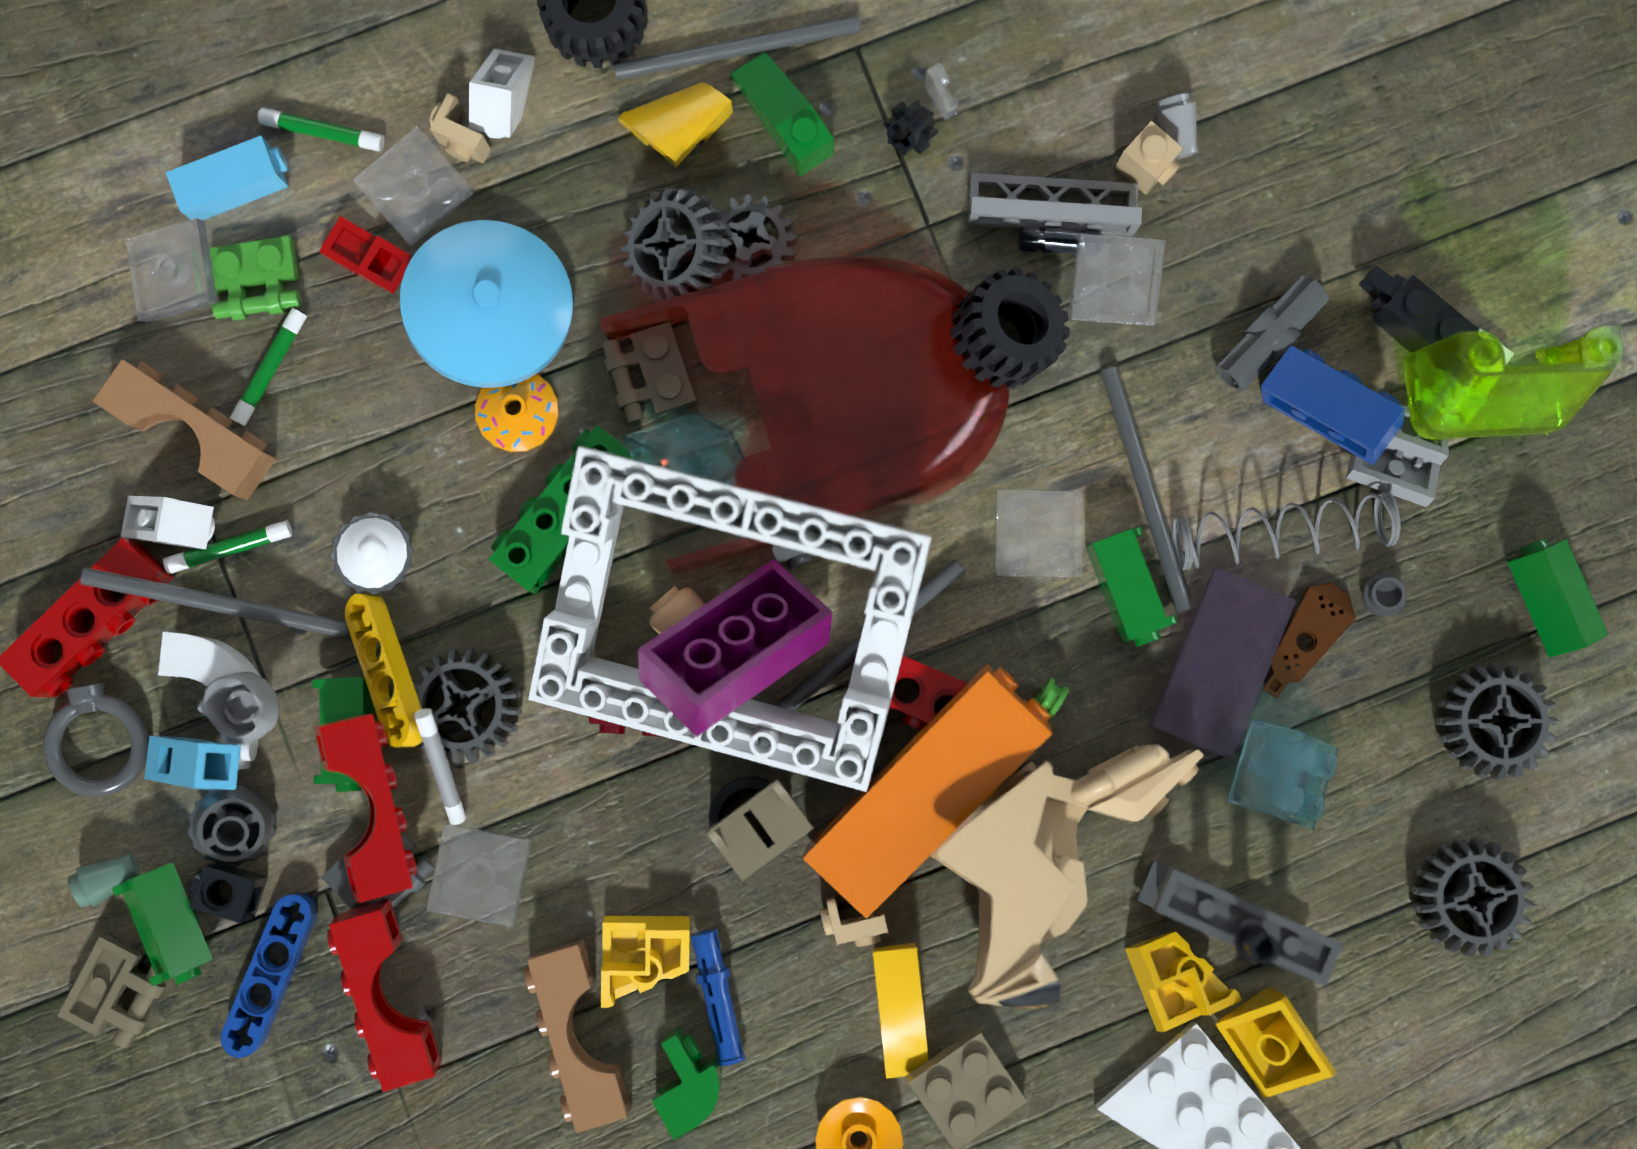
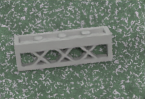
M971 173L967 225L1016 229L1032 226L1039 227V230H1045V227L1076 229L1079 230V233L1091 230L1109 235L1134 236L1141 225L1142 207H1137L1138 183ZM979 185L996 186L1006 198L978 197ZM1007 187H1012V188H1017V189H1016L1015 191L1011 192ZM1027 188L1037 189L1047 201L1019 200L1016 197ZM1049 190L1059 191L1055 195H1053ZM1068 191L1079 192L1089 204L1059 202L1058 199ZM1091 193L1101 194L1095 198ZM1109 194L1127 195V206L1101 205L1100 202Z

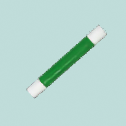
M260 108L258 112V123L261 125L379 152L384 148L385 137L381 134L267 108Z
M294 308L290 310L231 414L230 419L246 426L307 318L305 314Z
M285 520L208 544L206 549L195 548L163 558V565L166 572L172 574L293 536V530L289 521Z

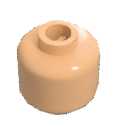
M674 586L649 608L653 612L650 618V625L660 635L706 603L692 588L684 587L679 590Z

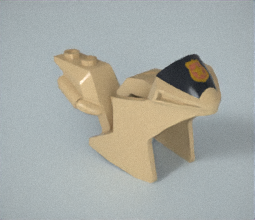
M1147 744L1140 747L1137 745L1087 771V775L1076 781L1053 775L1051 764L1048 761L1044 762L1037 769L1031 761L1004 781L930 855L975 886L979 892V938L975 977L968 988V992L979 1004L1023 1009L1056 1005L1059 1002L1061 983L1041 954L1040 947L1042 943L1068 931L1087 905L1084 863L1080 862L1078 858L1076 838L1079 821L1087 810L1125 821H1139L1146 815L1150 818L1154 817L1168 803L1169 799L1165 795L1176 784L1181 787L1188 783L1199 771L1195 764L1204 756L1199 749L1186 750L1169 758L1168 753L1158 744Z

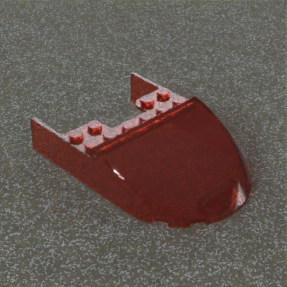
M847 256L796 261L766 267V272L599 319L601 328L608 341L626 338L630 334L669 321L672 325L689 320L700 359L707 369L720 374L748 367L771 449L751 454L739 462L735 470L736 486L865 520L926 503L948 493L961 484L976 470L992 449L1002 429L1007 412L1009 388H1006L1005 384L999 388L990 386V379L988 378L983 382L974 377L976 371L972 368L967 371L962 365L965 361L963 355L956 356L953 349L958 343V339H951L950 329L956 325L951 322L953 313L958 309L957 305L969 292L958 283L935 270L898 259ZM744 537L667 560V565L673 574H678L773 547L776 544Z

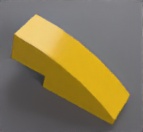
M915 943L872 948L886 1078L906 1076L928 1061L922 990Z

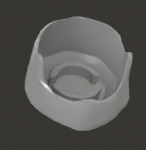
M253 672L232 673L214 679L206 687L205 695L198 705V711L207 717L221 735L229 741L241 745L259 740L271 731L278 720L280 710L279 701L273 688L266 679Z

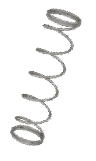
M1381 492L1378 495L1370 493L1360 502L1355 520H1353L1347 507L1341 501L1330 498L1320 507L1314 529L1306 511L1300 505L1291 502L1281 511L1274 535L1265 515L1259 509L1251 507L1241 516L1235 542L1224 519L1219 514L1210 512L1207 513L1200 524L1196 551L1193 545L1190 525L1187 519L1181 515L1180 517H1175L1173 521V547L1179 567L1183 571L1189 570L1192 567L1193 560L1195 567L1198 569L1200 567V543L1203 527L1208 517L1215 516L1225 528L1233 549L1235 563L1239 564V542L1242 524L1247 513L1254 511L1261 516L1267 526L1273 543L1275 558L1278 560L1280 558L1279 532L1281 521L1287 508L1293 506L1298 508L1307 520L1314 540L1315 554L1318 555L1320 553L1318 532L1321 515L1328 503L1335 502L1343 508L1353 530L1354 547L1358 551L1360 548L1358 536L1360 511L1364 502L1371 497L1376 498L1374 503V522L1378 538L1382 544L1389 547L1396 545L1400 536L1399 509L1396 500L1389 492ZM1383 504L1392 520L1390 541L1386 536L1383 525ZM1181 529L1184 538L1185 559L1181 544Z

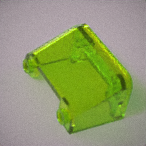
M1621 326L1594 328L1588 330L1581 338L1557 347L1539 349L1536 351L1537 359H1539L1537 365L1506 366L1505 354L1500 341L1491 333L1482 331L1460 332L1403 356L1412 427L1418 435L1430 440L1546 434L1564 429L1619 365L1623 357Z

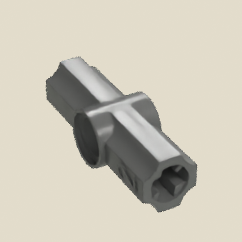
M1303 274L1273 306L1269 305L1243 332L1245 336L1219 361L1214 368L1218 372L1219 378L1229 387L1241 393L1271 361L1275 362L1301 335L1299 331L1325 306L1330 299L1325 292V288L1315 279H1311Z

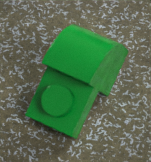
M680 1027L665 1035L661 1042L679 1078L656 1091L652 1099V1103L673 1141L701 1125L710 1116L716 1106L722 1083L721 1067L718 1065L717 1057L701 1065L699 1059L703 1058L698 1043L691 1034L685 1037Z

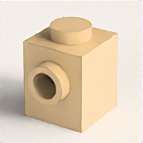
M1150 121L1123 151L1115 169L1131 183H1138V189L1146 195L1157 182L1164 186L1177 172L1180 165L1175 161L1182 152L1183 147L1154 122Z

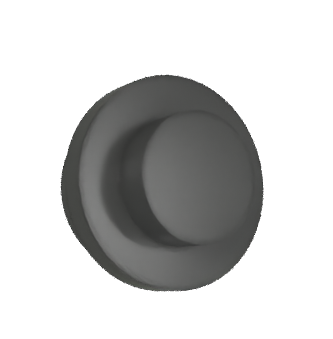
M1378 574L1371 577L1365 583L1362 599L1364 605L1371 613L1385 617L1398 613L1404 607L1407 592L1403 582L1396 576Z

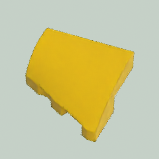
M701 82L623 112L618 117V120L646 146L650 144L677 167L701 140L705 143L730 117L733 113L732 101L714 87Z
M604 915L602 930L601 1008H609L615 1005L616 999L633 991L639 990L642 993L649 990L661 979H673L689 971L690 916Z
M1177 932L1159 935L1124 948L1157 1032H1165L1198 1016L1211 1015L1242 1001L1239 992L1236 989H1229L1212 973L1214 968L1205 959L1196 957L1192 953L1190 945Z

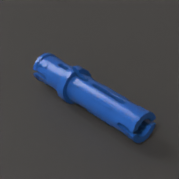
M718 930L700 931L690 935V939L693 944L699 972L695 977L697 984L702 985L718 1058L717 1062L719 1066L737 1064L745 1060L746 1057L743 1052L727 978L731 976L730 969L724 965Z

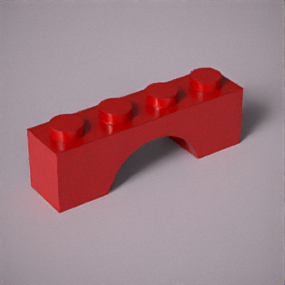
M363 714L313 726L323 770L343 773L352 778L364 791L369 804V822L363 837L355 847L343 855L353 899L361 903L413 888L410 876L417 874L416 864L411 849L404 850L400 833L407 832V826L401 806L394 807L391 790L397 789V783L391 763L384 764L381 747L387 746V739L381 720L374 721L373 714Z
M390 898L339 913L329 924L330 929L327 931V940L333 955H339L343 968L341 972L342 988L347 997L352 996L357 1011L354 1014L355 1028L359 1037H365L370 1051L367 1057L368 1068L372 1078L379 1079L382 1091L385 1092L434 1077L442 1060L430 1022L428 1020L413 1019L398 1012L386 999L381 986L382 964L403 940Z

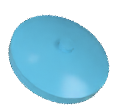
M475 220L456 224L440 231L417 250L410 260L402 279L400 311L406 334L412 346L430 367L458 383L474 387L494 388L513 385L531 378L549 365L557 356L570 330L573 313V295L564 266L557 255L540 238L521 227L509 223Z

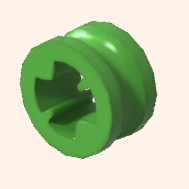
M1049 677L1035 698L1050 713L1051 718L1048 721L1056 714L1069 692V688L1065 685L1063 687L1056 686V679Z

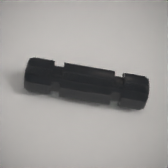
M1024 226L1019 235V248L1022 251L1036 252V249L1041 248L1042 252L1075 255L1077 251H1082V255L1096 256L1099 255L1102 249V233L1085 230V233L1080 234L1079 230L1047 227H1045L1044 231H1039V227Z

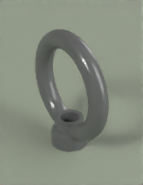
M104 683L67 689L69 701L52 716L46 727L43 739L44 757L51 774L65 788L85 796H107L123 790L139 776L146 764L149 735L143 719L127 702L107 695ZM95 711L108 712L116 716L127 728L131 739V751L126 764L116 774L104 779H88L77 774L67 764L62 751L63 735L69 723L81 714Z

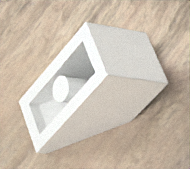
M493 49L469 82V129L483 132L485 136L490 138L511 137L522 120L535 56Z
M128 496L120 537L185 548L206 549L207 542L211 539L215 528V522L212 517L214 507L167 497Z

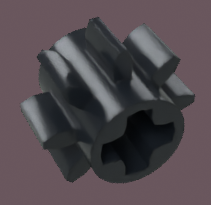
M920 100L914 101L908 107L904 102H900L892 108V116L883 122V126L888 128V144L901 150L903 156L912 149L921 154L930 147L929 140L937 135L939 131L934 127L933 116L935 113L921 106Z

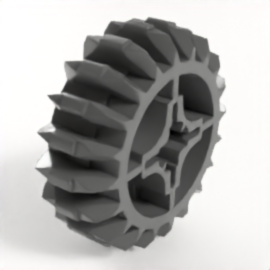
M665 188L664 192H651L650 201H638L640 214L633 213L628 215L633 225L631 229L622 231L629 237L627 245L620 248L624 253L629 254L628 260L622 266L626 267L627 270L633 271L630 281L635 285H641L640 292L646 296L653 297L657 302H671L678 305L686 303L687 300H700L701 292L708 293L713 291L711 279L719 280L724 278L718 269L720 263L726 264L730 262L723 255V248L728 247L732 243L729 239L722 238V234L730 227L725 222L719 221L722 211L718 207L712 206L711 200L707 196L698 194L695 190L688 188ZM692 225L694 227L696 237L692 232Z
M469 647L465 648L462 659L457 649H448L447 663L443 657L434 654L431 656V662L435 670L433 671L426 665H420L417 670L425 678L424 681L412 679L415 690H418L417 696L422 709H431L433 694L441 681L443 683L441 689L444 693V703L441 708L434 712L433 717L446 756L451 750L450 758L452 764H461L464 753H466L469 763L479 762V748L486 757L494 756L495 749L491 741L493 740L501 747L506 746L509 741L501 733L502 729L510 732H516L518 729L515 723L507 721L508 716L522 714V708L510 707V700L520 698L522 696L521 691H507L506 689L508 685L516 680L514 674H508L500 678L499 675L504 670L505 663L497 661L489 668L491 654L485 651L479 655L475 662V650ZM461 670H471L486 679L488 684L469 691L461 681L456 680L453 673ZM459 694H461V698H475L466 707L468 718H466V713L450 714L460 705ZM495 695V714L490 726L485 731L483 728L485 723L481 716L482 708ZM457 721L463 726L465 731H470L474 739L468 742L453 740L441 732L439 727ZM422 742L420 748L423 751H426L424 744Z
M1489 663L1486 669L1482 665L1472 666L1471 675L1459 673L1456 676L1458 686L1447 685L1444 688L1451 700H1440L1437 703L1440 709L1446 710V717H1438L1434 721L1437 725L1446 726L1447 732L1439 735L1437 739L1440 742L1453 743L1446 754L1450 758L1461 756L1459 762L1461 769L1470 770L1474 767L1475 776L1486 778L1490 774L1494 780H1504L1507 774L1510 777H1521L1523 775V767L1527 770L1537 768L1538 764L1535 756L1546 758L1550 755L1543 743L1554 742L1558 739L1553 733L1548 732V725H1556L1559 722L1556 717H1548L1547 710L1552 709L1556 703L1553 700L1541 699L1548 687H1545L1543 684L1532 686L1535 675L1530 672L1519 675V667L1515 665H1507L1503 669L1500 663ZM1485 689V696H1481L1479 709L1473 714L1468 715L1473 700ZM1506 691L1511 693L1519 702L1523 714H1520L1513 708L1511 696L1506 695ZM1493 716L1500 717V719H1511V723H1500V726H1493L1492 723H1482L1481 720L1492 719ZM1469 728L1479 732L1482 738V745L1487 747V753L1475 743ZM1524 728L1519 742L1508 752V747H1512L1513 736L1518 730Z
M1472 837L1469 843L1465 839H1454L1452 848L1446 844L1438 845L1437 852L1439 858L1429 854L1424 857L1426 864L1430 867L1429 870L1417 869L1414 871L1418 878L1424 879L1422 887L1413 886L1410 888L1413 894L1422 896V901L1416 902L1411 907L1416 912L1426 913L1418 924L1421 928L1432 929L1429 936L1432 941L1436 943L1444 941L1445 949L1453 953L1460 949L1462 955L1473 957L1478 951L1480 955L1488 957L1493 954V946L1502 951L1509 949L1506 936L1516 940L1522 938L1516 926L1518 923L1524 925L1532 923L1528 916L1523 915L1524 907L1533 908L1536 906L1534 901L1524 897V893L1531 891L1534 886L1530 882L1520 881L1528 870L1524 866L1513 865L1516 856L1512 852L1504 851L1501 853L1500 844L1489 842L1485 845L1483 839ZM1479 861L1486 865L1494 873L1499 884L1485 883L1482 873L1476 871L1474 862ZM1453 874V884L1449 890L1444 892L1445 885ZM1474 890L1484 892L1477 894V897H1473L1470 902L1471 904L1462 902L1463 900H1468V897L1473 896ZM1500 903L1499 909L1492 919V911ZM1445 910H1460L1463 920L1469 922L1470 931L1462 932L1450 921Z

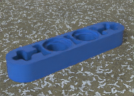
M297 892L282 897L277 901L271 912L221 1033L222 1047L232 1057H248L259 1050L267 1039L317 918V905L313 898L305 893ZM297 902L301 904L299 912L305 915L304 919L295 921L288 934L277 933V928L279 930L287 928L291 920V914L286 912V907L296 905ZM290 934H297V939ZM273 942H281L288 948L289 957L283 966L274 965L268 959L267 951ZM264 983L270 988L272 998L268 1006H257L251 1000L250 992L254 984ZM250 1016L263 1017V1020L258 1018L251 1022L247 1035L253 1038V1041L241 1046L239 1044L240 1036L235 1034V1031L245 1027Z

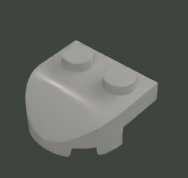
M1401 406L1404 408L1403 426L1375 464L1371 465L1351 453L1346 479L1382 492L1387 491L1393 496L1428 507L1435 499L1440 466L1449 456L1448 441L1446 438L1440 440L1437 433L1431 427L1433 423L1431 417L1415 408Z

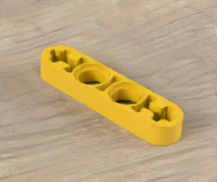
M356 593L350 597L346 604L345 620L378 720H381L389 745L393 747H415L422 742V738L414 714L422 708L387 606L379 595ZM378 641H380L381 645V655L379 660H377L376 656V646ZM391 678L393 679L394 683V694L392 698H390L389 695V683Z

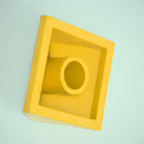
M1271 986L1266 987L1215 1023L1263 1098L1331 1078L1336 1073L1286 995Z

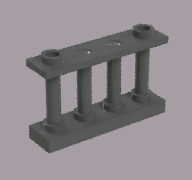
M1152 860L1136 897L1137 901L1153 907V910L1233 946H1235V935L1239 929L1249 924L1260 925L1268 931L1270 936L1272 935L1279 942V956L1272 963L1324 986L1328 983L1343 943L1154 860ZM1259 941L1257 942L1255 949L1259 946Z

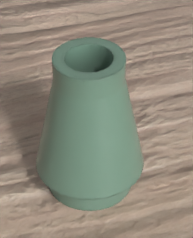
M128 854L121 858L77 867L76 873L68 876V885L75 901L81 908L90 904L96 907L114 894L112 891L113 887L141 875L134 856Z

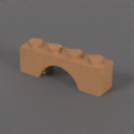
M122 359L92 402L125 424L143 432L161 422L170 420L185 421L195 432L199 441L201 456L198 472L230 494L248 501L276 460V458L264 451L268 444L247 430L241 436L229 428L233 420L215 408L210 407L208 412H205L196 406L195 403L199 398L182 386L175 384L173 389H170L160 381L164 374L141 360L138 366H135Z
M584 939L532 955L527 960L529 967L524 968V977L529 992L537 994L541 1008L536 1011L537 1024L541 1035H548L553 1052L548 1054V1061L554 1079H561L565 1095L560 1097V1103L566 1122L572 1121L575 1132L579 1133L627 1118L632 1106L620 1065L603 1063L591 1057L580 1046L574 1033L573 1014L577 1001L596 981Z

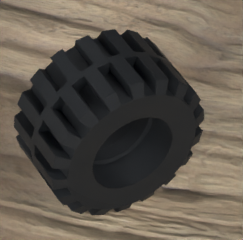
M537 0V6L540 11L539 15L555 49L558 48L561 56L568 61L574 57L576 65L585 67L587 61H590L593 68H603L602 62L610 60L611 66H613L614 63L620 62L618 56L621 54L628 58L634 53L632 43L640 45L644 38L642 29H647L648 19L646 12L648 11L645 0H615L616 4L611 13L604 19L592 23L581 22L571 17L574 6L580 0Z
M1005 269L997 271L992 276L989 275L957 305L958 309L953 313L951 322L956 325L950 329L951 339L957 340V344L953 349L956 356L962 354L965 359L962 363L967 371L970 368L976 371L974 377L981 382L988 378L990 379V386L998 388L1005 384L1006 388H1014L1020 383L1023 385L1059 359L1058 356L1064 352L1067 346L1064 340L1069 337L1070 328L1064 325L1069 320L1068 313L1060 308V304L1063 301L1059 294L1054 296L1050 292L1052 286L1048 282L1044 281L1042 284L1038 282V275L1029 272L1023 276L1021 269H1012L1008 273ZM998 315L1006 317L1016 326L1020 334L1021 344L1005 334L1000 326Z

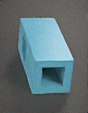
M262 136L165 172L180 212L194 223L289 187L283 173L288 171L289 168L282 151L278 146L273 148Z
M149 735L144 779L193 789L236 790L241 745L187 737Z

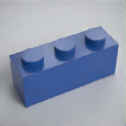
M1290 345L1261 385L1264 403L1371 465L1375 464L1403 426L1404 408L1401 407V403L1397 398L1387 392L1379 391L1376 393L1365 387L1361 379L1347 370L1339 372L1326 365L1325 360L1320 355L1309 349L1301 351Z

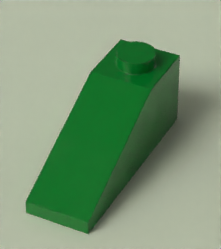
M766 52L758 55L730 74L732 80L798 177H801L834 155L833 136L812 105Z

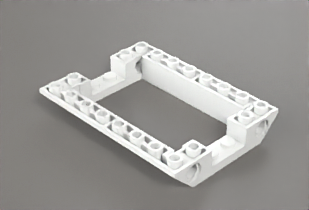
M582 446L578 447L561 534L569 536L555 610L544 618L528 700L867 792L926 565L931 536ZM624 505L876 570L878 566L874 583L870 589L862 635L838 722L750 699L696 737L639 681V669L593 657Z

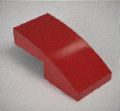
M339 216L319 250V253L393 295L401 284L405 270L413 257L378 235L370 234L342 216Z

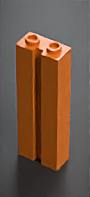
M986 664L872 779L868 785L867 792L861 791L807 845L802 859L866 919L1053 734L1051 724L1048 722L1051 718L1050 713L1034 698L1027 702L1017 695L1014 691L1019 687V684L1003 668L999 667L994 671Z

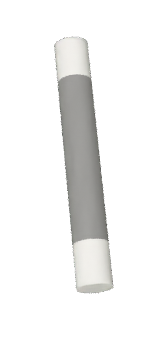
M421 709L414 714V718L450 824L457 825L466 820V814L431 709Z

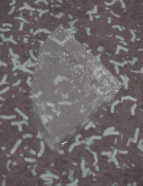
M938 63L927 69L924 86L946 120L958 113V100L953 98L946 87V84L951 80L943 65Z

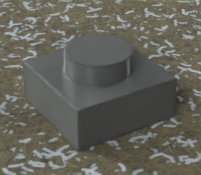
M779 545L771 547L776 561L781 566L787 564L789 570L796 569L813 561L810 553Z

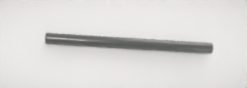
M855 15L614 63L613 65L618 81L859 33L861 28L859 17Z
M1117 366L1103 369L1100 372L1175 611L1178 613L1192 609L1193 607Z
M954 559L920 587L914 613L965 573V570L957 560ZM861 635L779 700L775 706L796 710L853 664L856 659Z
M87 567L83 568L80 578V584L346 639H348L349 630L344 620Z

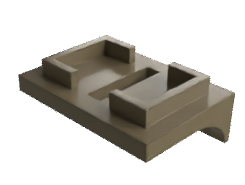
M777 778L706 830L705 834L717 846L741 881H744L814 828ZM747 811H752L774 841V844L769 848L744 816Z

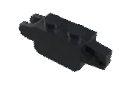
M1375 266L1358 284L1374 299L1371 305L1377 310L1372 316L1375 323L1427 367L1434 370L1445 368L1462 383L1474 386L1479 380L1480 374L1459 356L1461 351L1464 350L1483 365L1491 366L1496 360L1497 354H1495V351L1476 336L1480 329L1414 275L1407 279L1399 274L1392 277L1380 267Z

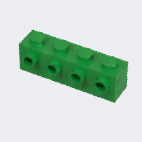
M598 425L591 432L585 430L580 434L571 448L574 454L565 465L558 463L550 471L545 479V483L548 486L538 498L532 496L524 503L518 512V516L521 518L511 532L507 529L504 530L491 546V550L494 553L488 560L528 592L535 595L566 556L569 536L561 534L578 447L582 446L640 461L634 453Z

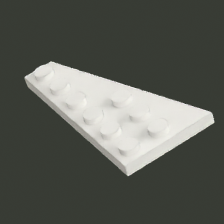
M1194 1021L1094 1105L1097 1110L1159 1149H1301Z

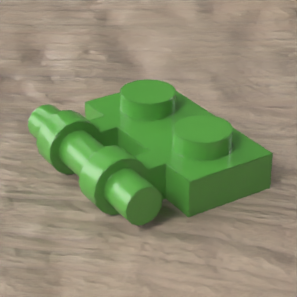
M290 236L206 249L211 290L217 294L229 293L226 301L212 303V311L216 319L231 317L233 321L248 319L249 314L269 311L271 315L285 313L286 308L301 306L299 291L297 289L284 291L283 283L300 281L295 244ZM266 286L264 295L247 297L246 289Z

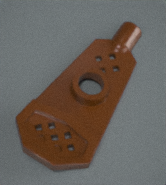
M1332 583L1307 587L1287 630L1269 662L1273 675L1263 688L1266 693L1277 699L1288 682L1299 683L1353 623L1356 616L1350 596ZM1301 633H1306L1311 637L1312 642L1308 649H1301L1297 645V637Z

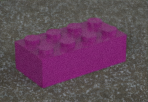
M773 559L638 649L639 681L697 737L829 644L833 612Z

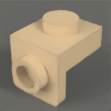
M447 93L443 103H437L431 113L430 131L439 144L446 146V152L464 162H469L470 158L484 164L491 150L482 134L458 124L464 109L456 96Z
M835 895L826 897L828 908L820 910L826 936L834 934L837 945L854 941L856 947L868 946L880 942V934L888 933L883 910L873 912L867 919L861 915L840 920Z

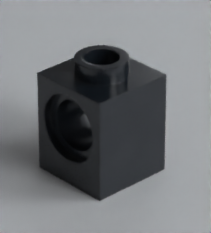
M217 863L204 865L203 870H199L196 873L191 884L190 893L194 897L190 908L237 923L252 920L256 916L268 877L231 865H220ZM222 880L227 881L232 887L233 893L229 902L223 900L219 895L218 889Z

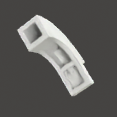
M163 632L158 675L190 678L206 686L214 679L232 673L253 672L260 676L251 662L228 644L209 637ZM221 735V742L236 744ZM258 740L241 745L238 770L250 769V761H253L257 754Z

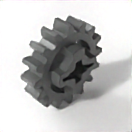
M746 194L743 205H738L734 198L729 199L730 210L728 212L718 208L722 211L719 221H723L730 226L722 234V238L729 239L732 244L728 247L733 248L736 254L734 262L730 260V262L720 266L721 274L724 278L730 273L733 274V283L736 287H739L743 279H749L751 289H756L757 279L763 278L768 285L773 284L771 273L776 271L784 276L786 274V267L782 261H794L795 258L794 251L788 247L797 244L796 234L786 233L793 228L792 219L785 218L781 220L783 207L779 204L770 210L768 208V197L763 196L759 204H753L750 194ZM749 217L748 219H745L739 223H734L735 221L741 218ZM767 221L777 231L779 241L767 233ZM751 236H757L758 243H752L750 248L744 247V241H749ZM763 260H767V261H768V262H766V263L763 264V265H760V266H757V267H753L754 264H756V263H758V262H760V261H763Z

